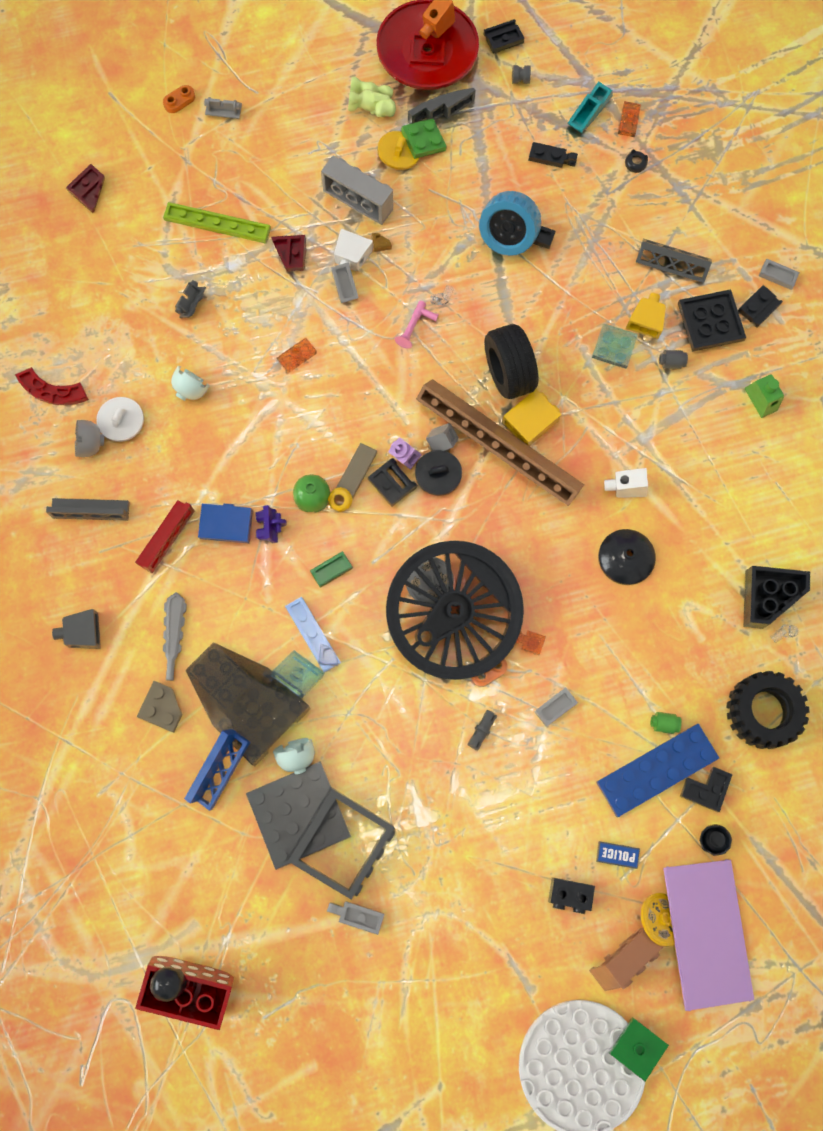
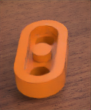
M182 85L166 95L163 99L165 110L169 113H176L195 100L194 89L189 85Z
M503 659L500 662L501 669L494 667L488 672L483 673L485 679L481 680L478 676L472 677L473 684L478 687H484L504 675L508 668L506 660Z

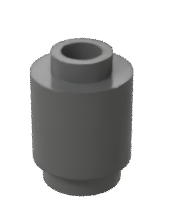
M664 350L659 356V364L663 368L681 369L687 366L688 355L687 352L682 350Z

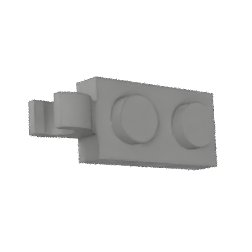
M345 901L343 907L329 903L327 912L340 915V923L377 935L379 934L384 913Z

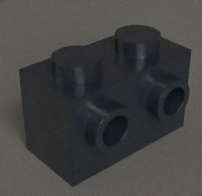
M552 877L548 902L552 903L553 908L565 910V906L572 907L573 912L585 914L586 910L592 911L595 886Z

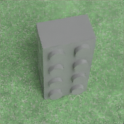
M334 155L321 170L323 191L383 225L393 211V189L389 185L382 184L373 176L363 173L358 167H353L342 158H337Z

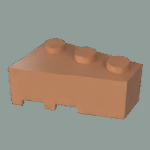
M644 928L638 929L622 942L612 955L608 954L604 957L606 961L602 965L592 967L589 970L604 991L627 988L633 982L631 980L632 977L640 975L645 971V965L649 961L653 962L660 956L659 951L663 946L654 943L648 937Z

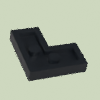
M711 767L706 785L686 778L680 797L718 813L721 810L733 774L716 767Z

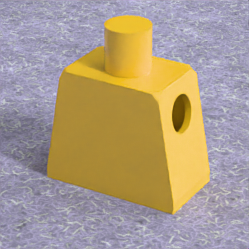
M650 293L648 299L644 297L640 299L628 321L626 329L659 339L663 331L666 305L659 303V294Z

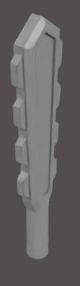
M177 592L168 597L167 602L164 603V611L166 612L164 625L166 630L163 632V638L166 640V643L163 645V651L167 658V681H174L175 660L182 647L179 643L183 639V632L181 631L185 624L183 614L187 608L185 599Z

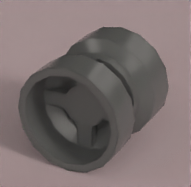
M513 65L512 84H518L521 80L524 84H530L531 66L525 65L522 69L518 65Z

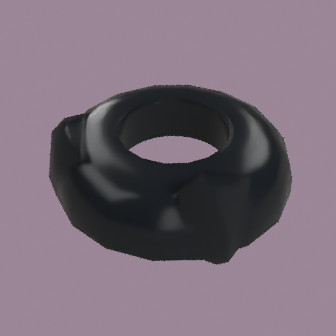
M635 149L625 159V166L631 172L639 173L647 167L648 156L642 152L635 151ZM634 157L640 158V159H641V163H640V164H635V163H633L632 158H634Z

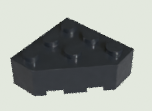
M751 566L745 571L743 627L763 629L775 621L782 613L810 591V571Z

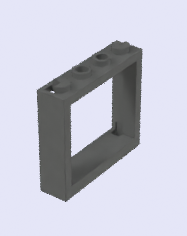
M330 787L289 854L288 862L352 900L354 895L358 896L363 887L361 883L364 878H368L371 875L374 861L381 858L386 841L390 842L393 838L395 827L393 824ZM335 799L385 828L349 889L299 859Z

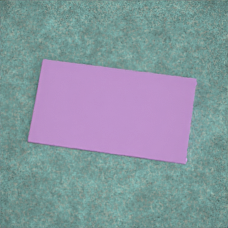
M725 859L723 861L673 867L666 866L663 868L685 1011L746 1001L751 1002L754 1000L731 860Z

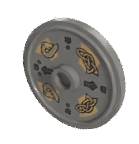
M434 557L433 560L447 591H449L445 561ZM427 560L418 568L443 594ZM415 571L407 579L408 582L438 598ZM407 587L409 594L415 600L432 604L435 603L429 598Z

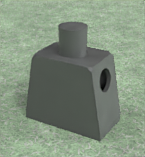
M94 609L63 617V627L52 629L53 639H63L64 645L69 648L101 649L98 612Z

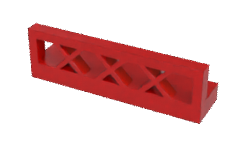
M179 500L176 501L135 561L137 565L150 573L155 571L195 512L191 504L187 502L184 504Z

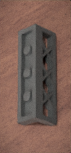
M643 238L636 262L704 283L712 264V259ZM643 250L651 251L654 258L649 261L641 259ZM668 256L671 263L662 266L658 258ZM684 261L688 268L679 271L675 264ZM701 266L705 268L703 276L699 277L694 275L692 269Z
M52 498V507L47 506L46 513L53 519L128 521L130 502L128 500Z

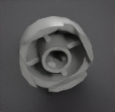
M77 420L75 456L81 458L91 457L99 451L100 446H104V435L100 434L99 427L92 421Z

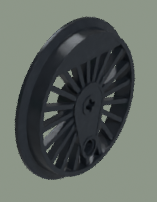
M444 541L419 550L408 558L397 571L387 595L386 619L394 644L404 658L413 666L438 678L459 680L472 678L488 672L510 653L519 637L523 623V598L520 586L513 572L495 553L471 542ZM450 554H455L460 559L455 590L453 589ZM439 555L445 556L449 591H447L433 560L434 557ZM427 560L443 594L418 568ZM466 566L471 574L462 591H460L464 567ZM415 571L438 598L408 582L407 579ZM476 577L480 582L466 594L471 582ZM404 585L435 603L400 597ZM482 586L488 590V592L473 599L470 598ZM490 595L499 602L474 606L475 602ZM399 601L430 607L431 609L424 612L399 614ZM451 606H452V607H455V606L458 607V608L456 609L457 614H456V613H453V614L450 613V612L452 611ZM503 607L508 612V619L476 613L475 609ZM427 615L423 622L404 631L402 630L400 618ZM473 617L507 623L503 635L476 621ZM471 622L499 638L500 641L492 649L469 623ZM464 627H466L473 634V636L482 644V646L489 652L485 657L481 658L480 660L477 657V654L471 644V641ZM417 630L415 633L416 642L411 646L405 635ZM458 630L461 631L474 663L464 666L462 664ZM424 631H428L430 634V639L427 642H423L421 639V634ZM453 633L457 667L445 666L450 638ZM445 638L440 665L429 661L438 642ZM419 645L430 646L425 657L415 650Z

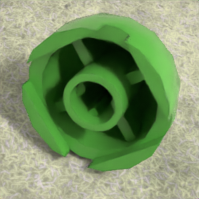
M304 475L295 483L293 498L298 508L302 511L316 513L323 510L329 503V485L319 475Z

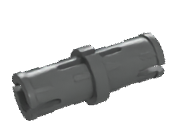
M486 710L479 725H476L475 732L467 744L474 750H479L485 737L490 734L489 730L497 718V715H494L495 713Z

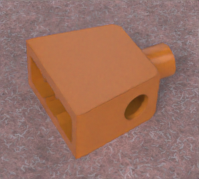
M433 0L422 16L424 26L419 31L424 39H427L430 35L439 38L455 22L454 3L452 0Z

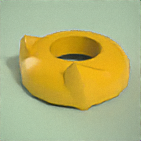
M342 487L332 490L328 497L331 508L338 512L349 509L353 501L350 491ZM340 494L344 497L343 505L336 504V495Z

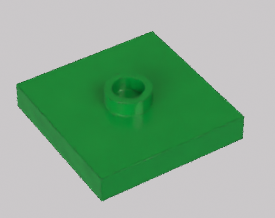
M632 1017L609 1054L646 1082L669 1045Z

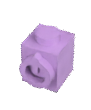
M400 437L392 443L388 451L409 469L421 457L417 450Z

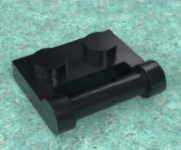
M394 458L387 461L368 476L370 483L391 507L418 486L398 467ZM391 469L406 487L402 489L387 471Z

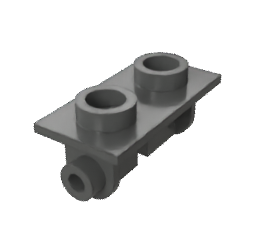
M194 280L188 282L183 292L188 298L186 299L184 296H181L175 305V312L180 314V318H189L194 314L197 303L204 296L205 286L198 287V283Z

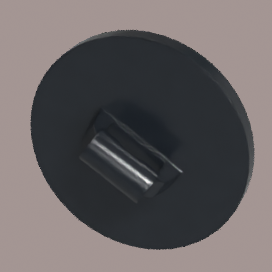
M434 450L426 453L419 459L416 465L415 476L418 485L425 492L431 495L442 496L451 493L458 487L462 478V468L458 459L451 453Z

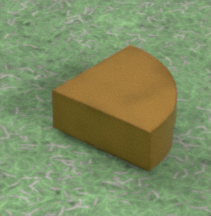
M371 233L374 252L392 249L389 239L381 236L379 233Z

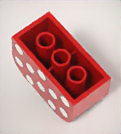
M154 956L147 965L135 1009L220 1030L234 977L225 971L167 956ZM168 966L180 969L186 978V989L183 994L170 1002H162L154 998L150 991V979L155 971Z

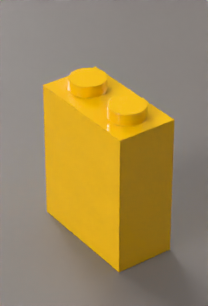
M535 389L534 392L526 396L503 416L502 423L515 437L530 446L558 423L562 414L556 405H552L548 401L547 396L543 392Z

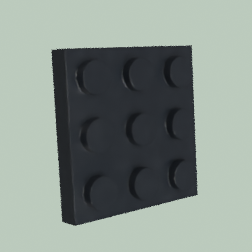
M731 289L680 299L678 301L692 352L745 341V331Z

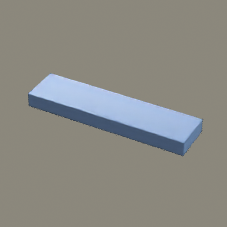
M302 597L285 606L317 662L319 661L321 644L327 645L333 650ZM319 664L324 673L335 667Z

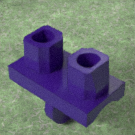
M265 505L263 510L256 512L257 522L264 523V528L256 530V538L271 543H278V533H281V527L286 526L287 521L281 519V513H277L276 509Z

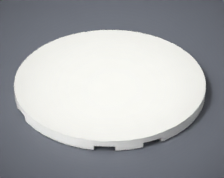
M571 1000L554 1005L544 1011L532 1023L523 1039L519 1053V1077L523 1092L534 1112L547 1125L557 1131H613L614 1128L631 1116L642 1097L645 1081L609 1054L628 1025V1022L617 1012L603 1004L588 1000Z

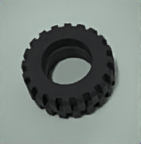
M773 671L758 672L743 679L734 686L735 690L730 692L729 698L731 700L727 702L726 708L730 709V712L727 713V718L732 719L733 724L730 725L732 730L736 729L739 732L737 736L740 739H746V744L750 746L756 745V748L773 749L794 742L798 739V735L804 732L805 728L803 725L808 724L809 721L806 714L810 713L809 706L805 705L808 699L806 695L802 696L800 691L803 689L800 685L795 686L793 684L795 680L791 677L784 678L785 675L780 672L775 674ZM767 692L780 702L783 717L778 727L773 729L766 728L755 719L752 712V701L756 694Z

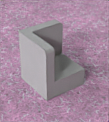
M450 423L432 429L426 437L433 451H444L453 448L459 439Z

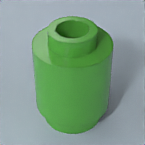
M656 712L651 717L650 725L656 732L674 734L675 732H680L682 721L681 717H677L676 714Z

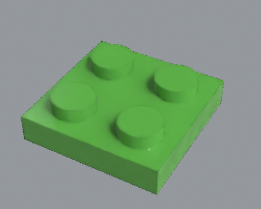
M434 119L402 126L401 132L414 159L446 151L447 146Z

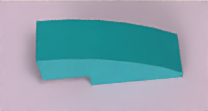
M598 81L591 93L586 95L567 124L582 133L613 96V90Z

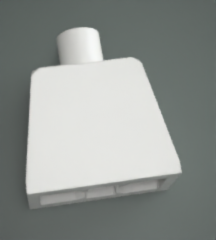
M341 229L334 252L335 263L340 265L348 262L350 269L359 271L373 251V240Z
M647 468L615 472V479L604 480L605 491H616V497L618 498L647 497Z

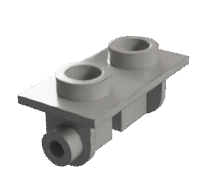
M211 97L205 99V115L240 118L242 103L237 102V100L220 101V99H212Z

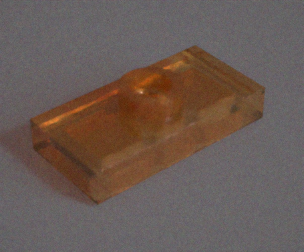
M624 101L618 134L635 137L641 104Z
M305 337L276 358L288 374L317 354V351Z

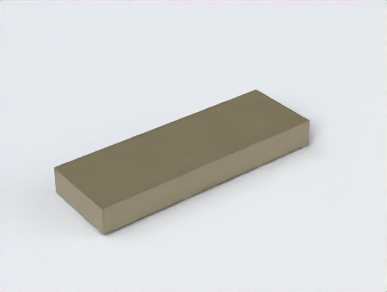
M360 443L336 488H346L350 491L353 499L377 454V450Z

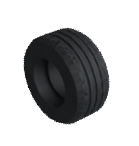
M510 324L489 331L484 340L485 353L490 373L500 394L504 398L513 399L534 392L539 382L538 367L531 343L524 330L519 325Z

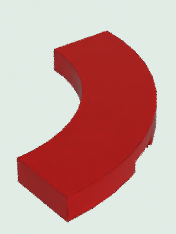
M32 367L15 374L22 387L33 397L53 405H74L89 400L80 382L67 386H54L42 380Z

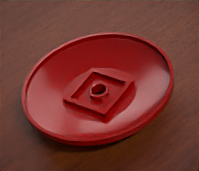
M414 0L395 8L381 23L376 40L377 54L386 72L398 82L422 90L445 88L463 79L474 66L479 50L478 33L473 22L456 6H454L455 22L439 38L430 35L427 39H424L420 35L419 31L424 26L422 16L433 0ZM428 47V48H431L432 50L429 51V52H427V51H424L423 49Z

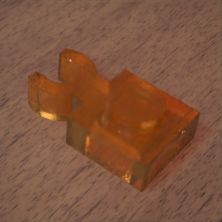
M529 630L524 635L520 631L515 644L521 643V650L539 656L546 636Z

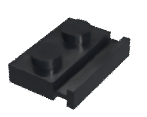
M515 19L484 29L483 32L493 54L523 44L525 39L519 26L516 25Z
M762 285L739 308L738 312L750 322L756 324L758 328L783 301H779L774 293Z

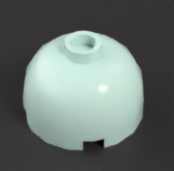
M177 366L171 378L172 387L177 392L176 396L184 401L186 399L197 400L203 397L210 385L208 383L206 386L201 383L203 379L187 369L183 372L180 370L181 366Z
M308 738L288 742L289 745L285 748L280 745L274 749L273 753L277 764L283 770L294 772L295 774L305 772L306 767L312 763L315 755L312 739L309 740Z

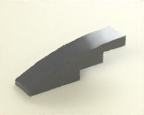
M474 88L457 90L423 102L408 111V123L420 122L425 118L427 120H435L442 114L448 119L475 101L476 90Z

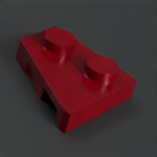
M90 164L66 189L93 213L105 177Z
M306 236L271 237L287 272L304 271Z

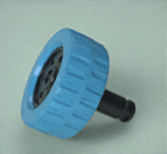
M517 191L500 192L491 198L481 213L479 219L481 237L489 248L499 254L508 256L519 255L529 249L535 242L541 229V213L535 202L527 195Z

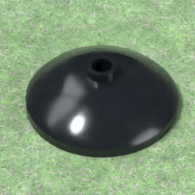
M622 529L609 534L604 539L599 548L598 560L602 571L609 579L622 585H634L642 582L651 574L655 566L656 555L653 545L646 536L635 530ZM631 551L633 555L628 556L626 552Z

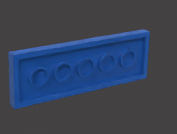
M696 724L596 783L615 816L620 817L718 760L719 756L700 725Z

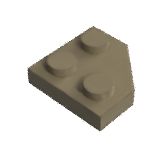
M153 681L137 717L174 733L182 717L174 690Z

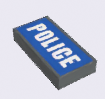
M599 841L596 862L638 869L640 848Z

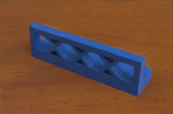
M233 729L222 730L184 799L190 804L199 802L209 811L213 810L248 748L250 741ZM235 739L242 743L240 750L234 752L232 745ZM225 756H230L231 766L224 769L223 759ZM216 773H220L222 782L220 785L215 786L213 777ZM211 789L212 799L209 803L203 798L206 790Z

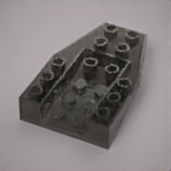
M214 642L186 669L187 675L212 725L220 733L222 730L233 729L250 741L243 757L254 767L269 753L268 750L311 709L268 667ZM235 739L232 745L239 751L242 743Z

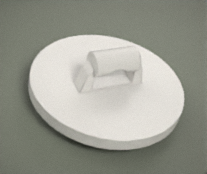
M116 397L108 400L101 406L97 414V426L100 432L107 439L116 442L127 441L135 437L142 429L144 423V415L140 406L134 400L126 397Z

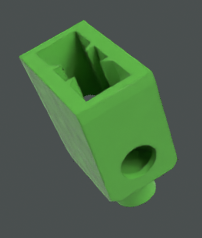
M772 374L745 387V391L761 418L778 411L784 394L779 387L778 380Z

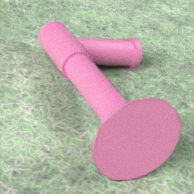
M424 301L418 302L404 334L395 337V342L403 348L412 347L410 336L421 315L435 322L437 321L439 314L424 309L426 306Z

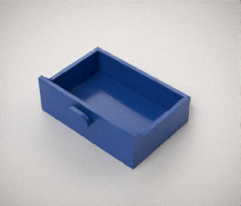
M202 503L198 538L249 544L253 515L252 508L236 507L234 504L225 503L223 505Z

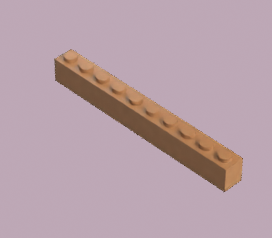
M432 379L423 385L416 398L417 401L567 506L576 498L584 486L579 480Z

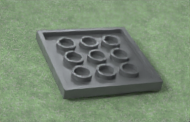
M321 761L306 767V771L303 773H292L246 793L275 870L290 864L288 862L289 854L331 787ZM336 799L299 859L351 837Z

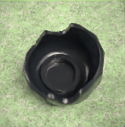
M713 824L708 825L702 830L699 841L704 851L713 856L725 854L731 848L732 837L725 827Z
M169 966L163 967L155 971L150 979L151 994L162 1002H170L179 998L186 989V978L180 969Z

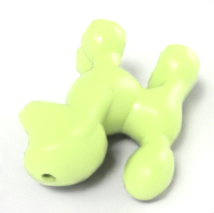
M352 77L348 111L363 108L366 111H370L371 115H376L377 117H393L396 112L395 102L391 99L393 89L388 85L377 86L373 82H363L357 77Z

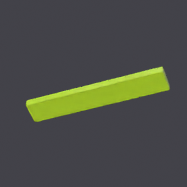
M168 202L163 216L164 221L265 244L271 230V226L268 224Z

